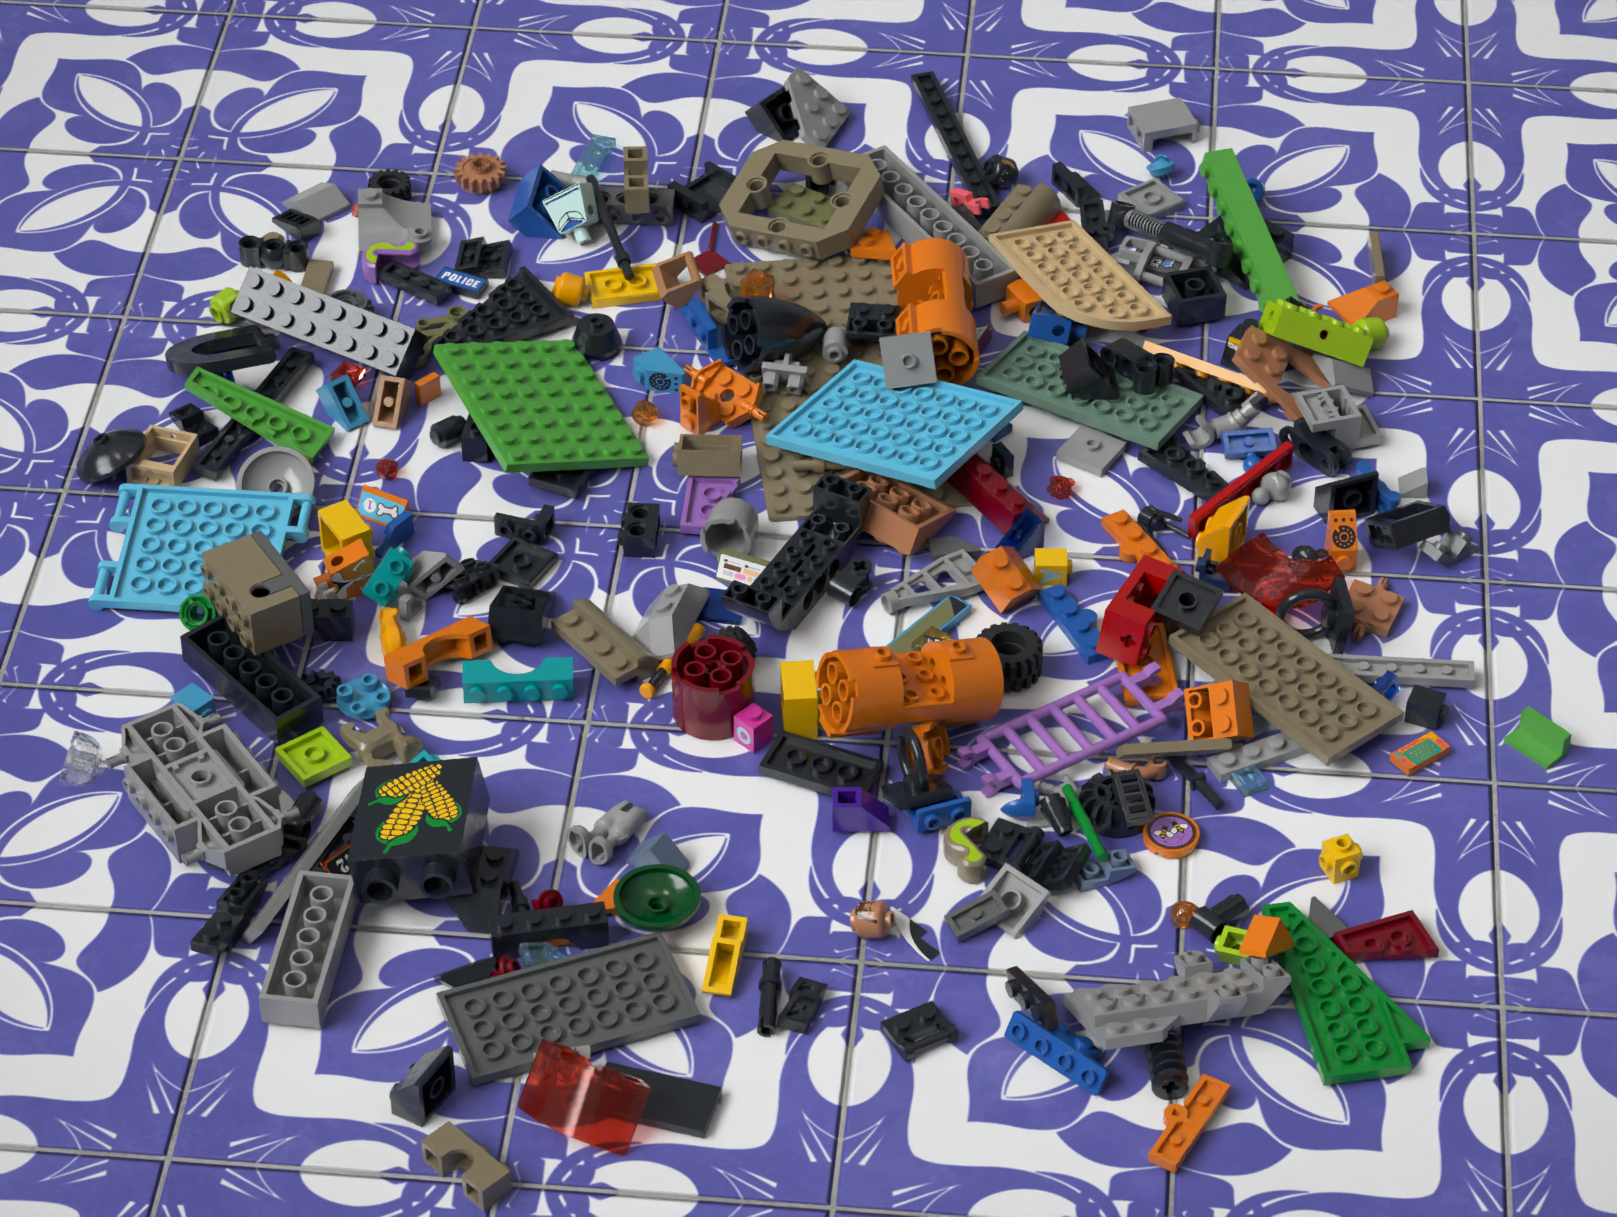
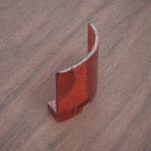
M1263 532L1243 543L1216 565L1219 574L1236 591L1241 594L1247 593L1256 601L1264 603V606L1278 608L1279 604L1287 596L1300 590L1319 589L1329 592L1334 577L1345 578L1331 555L1315 560L1300 559L1298 561L1291 559L1287 553L1277 548ZM1318 600L1301 601L1290 609L1306 607Z
M542 1039L521 1093L518 1108L542 1124L569 1137L618 1155H625L629 1149L651 1088L642 1079L626 1075L606 1066H603L602 1071L597 1070V1067L590 1065V1059L579 1054L569 1046Z

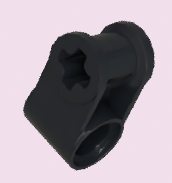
M863 557L852 559L839 574L832 578L827 588V595L849 607L855 606L859 599L872 587V580L869 577L872 571L871 561Z

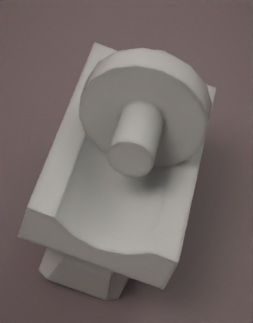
M786 353L784 360H775L774 363L762 362L761 370L765 391L775 392L778 390L779 383L787 384L788 393L800 395L803 387H808V367L800 366V362L792 361V354Z

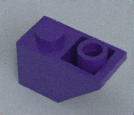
M832 787V832L889 831V807L861 787Z

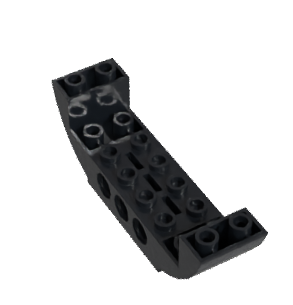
M825 472L813 486V512L751 585L736 580L729 585L721 595L725 608L732 613L781 631L795 630L827 592L832 578L847 566V562L857 544L866 520L872 488Z

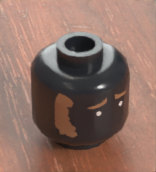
M999 154L992 155L982 166V172L990 184L1003 189L1013 185L1019 175L1016 162Z

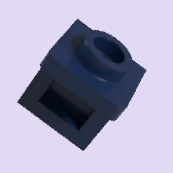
M1206 548L1203 557L1199 556L1197 559L1195 572L1199 573L1200 580L1229 591L1236 576L1237 566L1211 560L1212 549Z

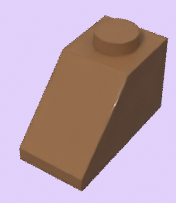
M380 375L372 421L373 426L392 429L399 428L409 407L412 381L405 378Z

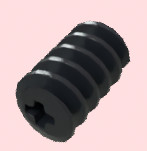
M1168 1032L1167 1038L1163 1042L1150 1043L1145 1046L1151 1089L1154 1095L1164 1100L1181 1098L1190 1089L1187 1084L1189 1077L1185 1064L1184 1047L1182 1046L1183 1040L1175 1032Z

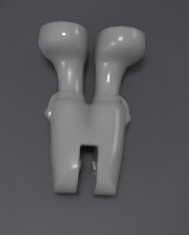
M624 800L594 823L592 831L589 832L581 825L571 827L567 831L568 842L579 857L584 859L589 855L593 864L602 865L610 860L614 847L627 842L631 835L639 829L647 819L648 812L639 806L634 807L631 802Z

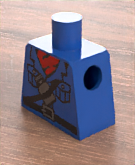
M1039 300L1032 313L1027 337L1067 344L1071 336L1085 339L1088 325L1075 322L1068 317L1057 314L1056 310L1051 308L1046 302Z

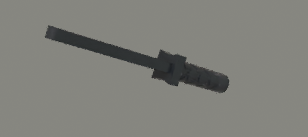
M1180 756L1164 757L1190 782V789L1192 791L1198 789L1216 810H1221L1224 807V801L1206 784V774L1204 772L1197 774Z

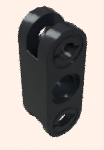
M1304 417L1295 420L1294 427L1284 426L1279 431V438L1282 444L1286 441L1293 444V454L1326 476H1332L1339 469H1344L1352 463L1351 451L1344 443L1326 431L1312 433Z

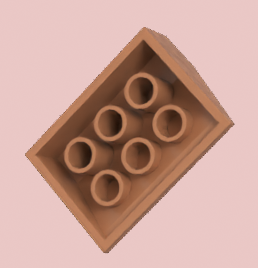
M855 469L840 476L841 478L872 488L870 505L862 531L874 536V539L878 542L887 543L896 548V551L902 555L910 556L922 550L927 545L928 539L933 538L956 512V509L902 480L885 477L861 469Z

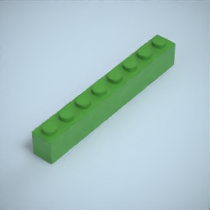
M1228 148L1205 152L1202 163L1199 166L1200 174L1208 184L1209 195L1214 198L1217 213L1224 221L1225 232L1231 237L1234 244L1233 250L1241 260L1242 271L1244 274H1247L1250 281V289L1258 299L1260 312L1263 313L1268 300L1276 302L1278 298L1285 300L1292 296L1299 301L1233 149Z

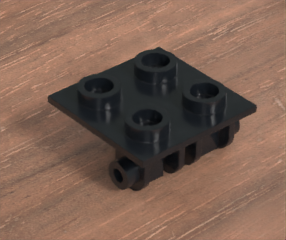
M474 558L464 559L460 564L464 566L465 570L443 587L453 589L454 594H452L454 602L463 604L474 598V596H478L479 592L483 593L498 584L501 576L496 570L501 568V565Z

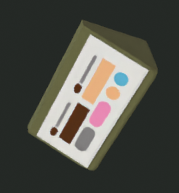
M722 547L716 570V579L729 584L736 580L751 585L770 561Z

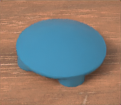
M367 673L361 678L339 685L336 703L339 710L348 717L371 719L376 717L375 711L390 706L392 697L389 688L383 682L377 680L376 675Z

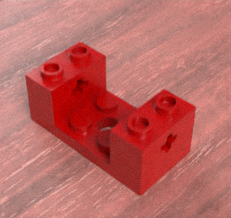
M1144 555L1106 607L1095 652L1132 667H1136L1141 659L1145 660L1151 649V644L1148 643V640L1153 636L1156 624H1166L1165 621L1154 617L1156 611L1152 610L1151 607L1173 570L1176 569L1184 572V570Z

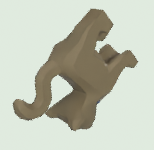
M386 707L375 711L379 726L368 732L364 728H360L359 732L354 731L356 726L352 722L339 727L342 739L349 747L356 750L359 760L364 762L367 767L394 765L388 760H383V758L393 752H397L402 764L409 763L424 746L421 739L412 735H406L400 725L391 721L389 710Z

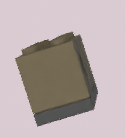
M261 530L202 552L203 564L200 565V569L205 578L206 585H203V591L206 598L214 602L219 615L225 616L230 629L239 634L243 646L249 647L255 656L302 638L303 635L307 636L314 633L309 589Z

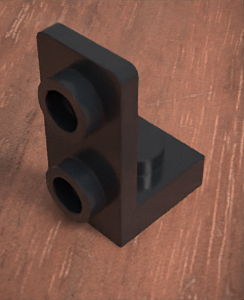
M544 504L540 513L536 514L533 520L498 512L494 515L495 535L510 539L515 536L537 545L544 546L555 528L554 506Z

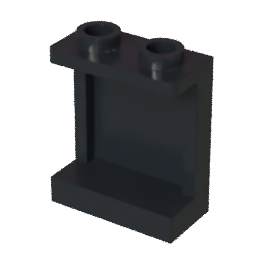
M711 161L705 162L704 174L689 184L683 186L673 181L667 185V189H675V209L701 224L721 213L719 204L737 177Z

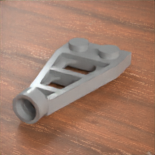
M964 549L942 556L891 588V591L881 594L882 607L886 613L891 614L903 607L942 601L947 596L952 595L958 598L983 591L984 589L971 572L976 562ZM942 572H947L957 584L941 587L933 578ZM923 582L930 590L915 593L912 588Z

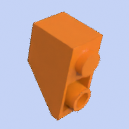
M685 384L680 385L681 426L693 434L706 433L720 423V403L697 389Z

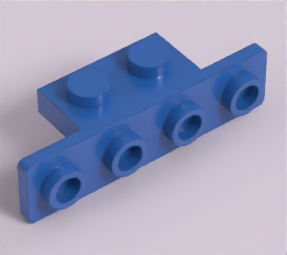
M694 300L688 302L687 306L680 307V315L714 362L720 359L725 366L735 364L734 359L728 360L722 340V330L702 302Z
M1020 1011L1013 1012L1004 1034L1007 1039L1092 1095L1096 1096L1101 1093L1109 1074V1069L1097 1062L1102 1050L1094 1046V1042L1091 1039L1077 1035L1070 1030L1068 1024L1062 1021H1058L1059 1028L1047 1031L1041 1024L1035 1022Z

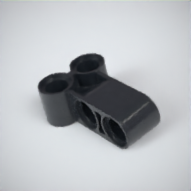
M1125 338L1118 339L1100 349V356L1114 368L1115 372L1133 381L1132 389L1135 393L1149 395L1155 391V385L1167 386L1172 383L1175 359L1168 353L1152 354Z

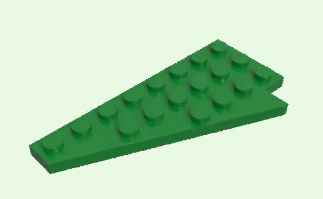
M1291 902L1262 905L1261 914L1263 916L1281 918L1294 941V948L1278 953L1276 956L1280 966L1291 976V983L1288 985V989L1323 1086L1411 1074L1412 1064L1407 1051L1429 1048L1431 1040L1429 1035Z

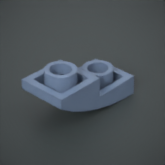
M1126 848L1106 851L1109 857L1105 862H1099L1098 860L1085 862L1074 880L1079 891L1084 892L1101 888L1136 872L1137 867Z

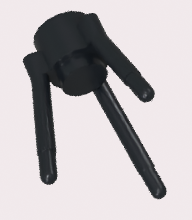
M1153 505L1146 506L1139 512L1137 521L1141 524L1140 527L1165 554V550L1150 531L1158 532L1164 526L1187 539L1191 538L1190 534L1164 519L1182 522L1183 519L1181 517L1157 509Z

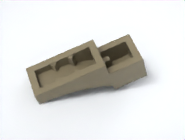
M713 273L702 278L703 286L699 289L700 301L706 305L707 311L715 320L720 323H726L729 312L726 306L732 300L730 298L731 288L728 281Z

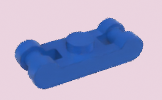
M1360 461L1356 464L1355 473L1361 475L1372 472V466L1369 462ZM1378 479L1375 509L1379 513H1383L1397 508L1401 503V494L1391 491L1383 481Z

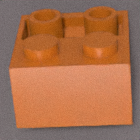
M1230 680L1184 689L1189 740L1229 738L1231 742L1254 738L1248 683Z

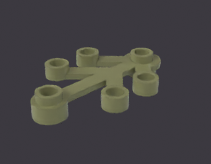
M459 305L452 306L448 309L446 316L429 319L421 318L416 321V330L428 336L427 339L430 340L424 345L414 369H422L426 366L428 356L432 353L431 342L437 337L442 336L448 328L453 329L458 324V320L468 312L465 307ZM443 325L441 328L431 329V327Z

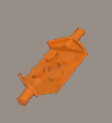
M718 359L700 370H696L689 364L685 365L686 368H683L686 375L692 378V388L703 392L720 403V421L730 428H736L749 419L756 418L762 423H766V419L769 420L770 415L759 408L764 393L760 383L757 382L755 384L725 366L722 360ZM734 394L731 401L723 402L726 395Z

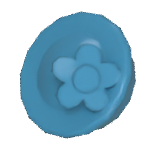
M1158 154L1155 157L1157 161L1146 167L1151 176L1164 178L1166 174L1174 171L1175 161L1170 160L1167 155Z

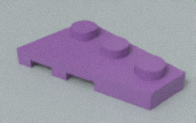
M688 476L680 533L700 534L715 504L722 499L733 497L740 487V477Z

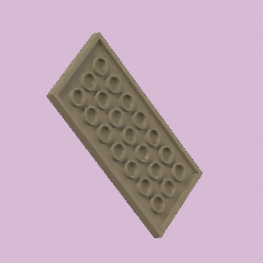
M1243 593L1215 609L1200 636L1184 629L1169 635L1168 644L1217 682L1235 680L1248 683L1251 708L1326 766L1403 720L1404 711L1247 593Z

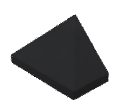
M495 956L486 957L434 975V981L449 988H455L488 979L496 964Z

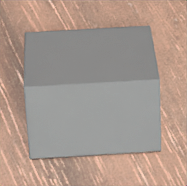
M321 182L283 201V205L287 209L292 208L311 215L320 222L350 208V203L335 183Z
M1319 354L1313 355V360L1331 386L1344 385L1348 392L1367 397L1373 396L1374 390L1370 368Z
M1005 863L980 896L995 889L1007 907L1010 916L994 925L1016 939L1038 921L1051 893Z

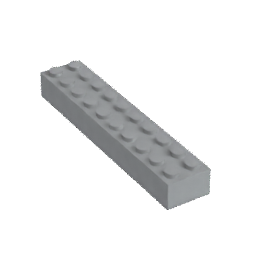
M886 145L862 153L870 156L881 176L885 191L874 212L909 244L927 238H941L960 246L969 260L973 307L975 309L1005 298L1006 287L1018 278L1016 270L1007 259ZM844 182L848 187L852 184Z

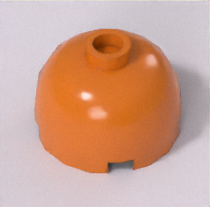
M940 720L916 723L910 728L917 734L922 745L928 774L934 773L937 776L945 774L949 763L943 764L945 755H950L949 737L945 726L938 725ZM908 744L910 761L914 772H916L914 757Z

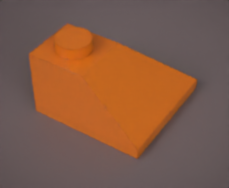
M1384 280L1329 300L1327 305L1344 322L1353 325L1358 319L1378 317L1383 321H1387L1397 316L1399 293Z

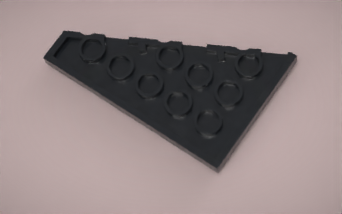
M523 266L519 268V273L513 278L509 276L503 284L490 292L489 298L485 302H479L475 305L474 309L469 310L463 315L453 329L448 328L442 336L437 337L431 342V351L433 352L435 344L492 343L494 341L515 342L574 324V315Z

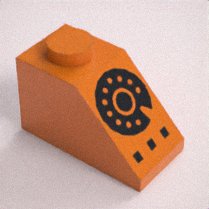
M1355 509L1328 511L1324 549L1329 552V572L1356 570L1358 540Z

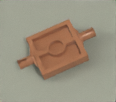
M1380 577L1376 586L1354 579L1349 589L1355 611L1352 627L1355 629L1351 634L1353 641L1357 637L1356 642H1360L1365 632L1375 633L1387 638L1405 600L1404 596L1386 590L1390 584L1388 578L1384 581V577Z

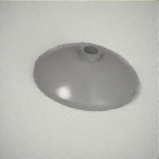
M282 446L267 447L251 455L240 468L236 482L237 490L275 492L276 488L282 487L283 493L311 495L315 491V475L308 460L294 449ZM294 506L292 518L300 513V506Z

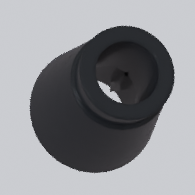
M1053 793L1040 800V812L1057 833L1058 837L1070 834L1074 829L1066 799L1061 797L1060 793Z

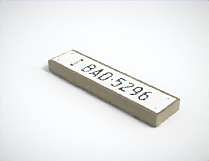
M1229 738L1123 744L1116 749L1117 759H1133L1154 756L1217 754L1231 750L1232 742Z

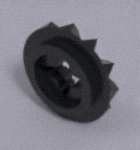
M324 669L320 672L311 670L310 675H302V680L321 696L322 703L336 698L337 688L342 683L340 676H336L334 671L326 673ZM316 683L324 685V689H322V687H319V685Z

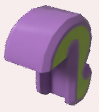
M409 240L401 241V245H395L388 241H377L370 244L364 249L361 258L364 278L370 283L377 284L378 272L392 260L414 269L418 268L420 265L418 244Z

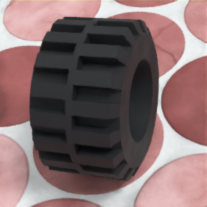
M1001 622L1000 625L993 624L990 625V628H984L981 634L977 635L976 638L983 637L988 639L999 655L1003 670L1004 692H1019L1022 688L1028 689L1031 687V684H1035L1038 681V677H1041L1043 644L1041 637L1037 636L1036 631L1029 630V627L1026 625L1020 626L1019 623L1007 624V622Z

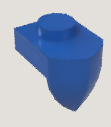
M1021 778L1020 799L1010 801L1000 808L1002 813L1017 820H1035V806H1039L1040 797L1039 789H1034L1033 779Z

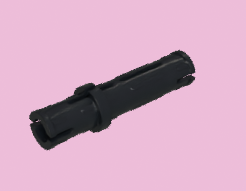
M768 957V960L766 958L763 960V973L758 985V989L761 990L757 1033L762 1037H771V1034L773 1036L776 1034L778 995L782 990V981H780L781 961L775 957Z

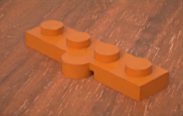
M1124 509L1102 517L1101 526L1120 545L1119 558L1127 563L1137 561L1138 564L1141 558L1147 555L1177 567Z
M1203 1073L1185 1099L1183 1106L1180 1104L1168 1105L1163 1115V1122L1166 1128L1148 1153V1162L1176 1173L1229 1095L1230 1084Z

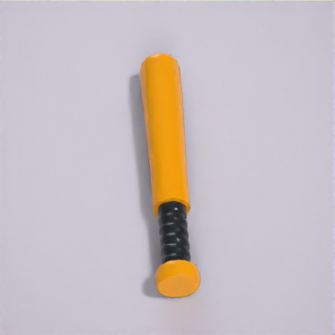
M694 623L685 642L691 644L699 641L705 634L704 627L699 623ZM672 658L664 659L657 667V671L651 679L640 686L639 692L644 698H652L656 693L655 689L664 678L671 674Z

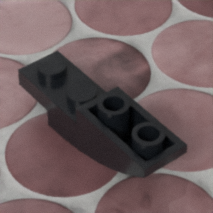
M241 872L216 901V912L190 941V951L218 957L223 950L230 952L251 922L268 885V878L257 876L254 873Z

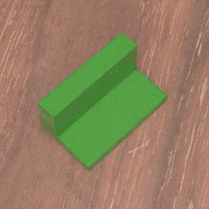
M1528 706L1521 711L1519 727L1504 737V742L1548 770L1568 755L1572 734Z

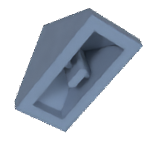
M666 832L642 841L626 859L627 864L636 868L651 864L671 865L684 871L690 868V862Z

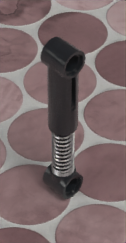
M1118 200L1112 201L1107 223L1114 224L1116 229L1134 230L1159 240L1165 246L1201 259L1209 266L1228 269L1234 246L1232 242L1212 238L1170 221L1163 222L1135 210L1136 206L1131 203Z

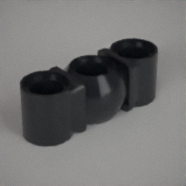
M253 235L244 236L239 240L240 261L244 267L261 268L264 265L272 270L284 267L285 271L291 270L296 273L306 271L310 258L308 244L303 240H287L285 244L280 239L272 238L265 241L264 237L258 238Z

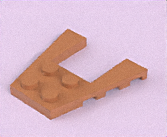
M1252 325L1245 331L1232 359V362L1254 384L1258 382L1266 390L1265 396L1271 402L1275 399L1285 410L1283 414L1290 422L1293 419L1297 420L1303 417L1295 403V398L1278 386L1288 363L1321 388L1331 386L1312 356Z

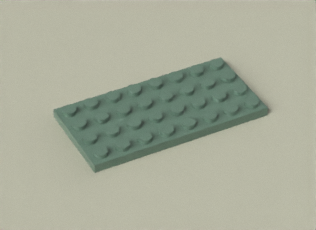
M1023 331L976 378L977 385L985 387L990 391L999 392L1010 398L1029 403L1034 407H1040L1053 412L1055 415L1070 418L1080 424L1089 425L1102 432H1108L1124 440L1132 441L1157 451L1203 404L1204 398L1202 394L1172 383L1167 386L1155 385V391L1152 394L1141 395L1133 391V381L1115 372L1121 395L1119 399L1081 400L1075 393L1070 394L1063 386L1064 378L1059 370L1061 366L1058 356L1070 347L1061 343L1027 337V331Z

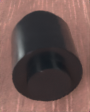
M452 415L432 424L429 436L433 444L444 448L461 440L466 423L465 418L461 415Z

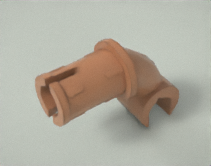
M1111 756L1106 762L1105 768L1107 769L1105 773L1109 769H1113V772L1139 769L1144 780L1151 778L1160 780L1166 776L1167 760L1162 764H1156L1157 756L1149 758L1147 766H1139L1136 762L1131 764Z

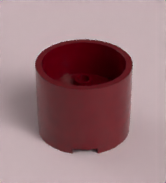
M707 635L706 640H700L691 644L685 642L675 651L671 661L672 709L675 723L688 735L703 740H723L734 737V715L751 703H755V659L746 650L745 644L727 636Z

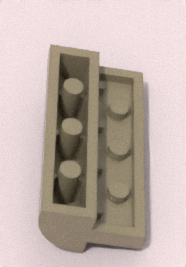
M1041 182L1036 188L1017 184L978 232L988 241L989 234L1047 225L1061 211L1059 197L1049 186Z
M581 598L574 600L571 611L551 620V629L615 686L631 678L639 683L653 676L660 665L651 653L589 599Z

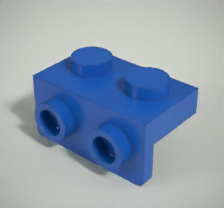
M958 789L953 791L954 798L906 809V812L917 833L949 826L957 820L971 817L972 801L970 797L963 798Z

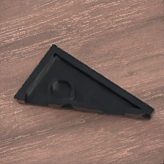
M1179 366L1175 368L1174 376L1191 391L1204 395L1203 402L1219 416L1226 415L1229 411L1234 412L1237 408L1241 409V404L1250 397L1245 394L1244 388L1232 386L1213 377H1210L1207 381L1196 377V371ZM1266 396L1256 404L1258 409L1267 406L1268 398Z

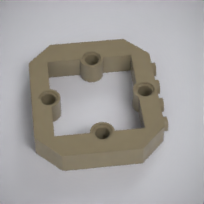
M781 140L751 153L720 202L719 207L723 221L734 243L821 260L853 247L884 196L885 191L881 176L869 155ZM780 170L809 175L812 177V181L819 185L828 184L832 180L852 183L847 192H838L831 197L830 205L833 215L824 229L792 223L784 217L771 219L752 215L755 210L765 209L772 203L769 187Z

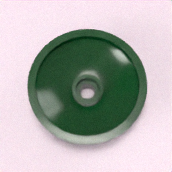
M651 864L638 867L625 874L615 886L613 902L618 915L628 924L648 931H665L683 925L696 914L701 902V892L697 881L683 869L666 864Z

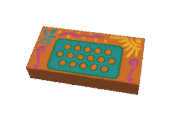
M1430 731L1390 753L1389 761L1407 776H1410L1448 755L1451 746L1433 731Z

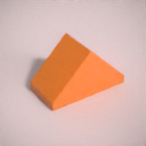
M1254 914L1240 946V954L1267 958L1294 948V941L1281 918Z

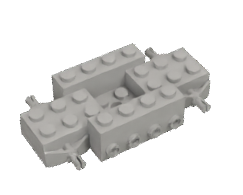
M176 702L121 726L122 748H119L120 753L105 758L106 765L111 770L121 764H127L123 766L125 778L122 781L129 800L180 864L184 863L185 866H188L198 860H205L208 863L223 868L232 877L282 855L283 825L297 817L299 818L300 812L296 806L281 812L279 801L281 788L275 778H270L263 763H258L255 760L252 750L249 747L245 748L237 732H232L226 724L206 731L207 728L222 723L218 712L203 718L183 704Z

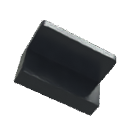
M1061 161L1052 164L1051 183L1077 208H1079V202L1101 199V194L1077 172H1071Z

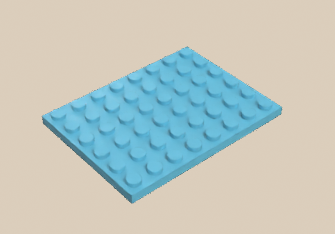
M854 359L765 437L767 445L831 461L843 466H850L907 483L925 486L930 489H937L1023 411V403L1021 400L937 380L936 383L886 389L883 366Z

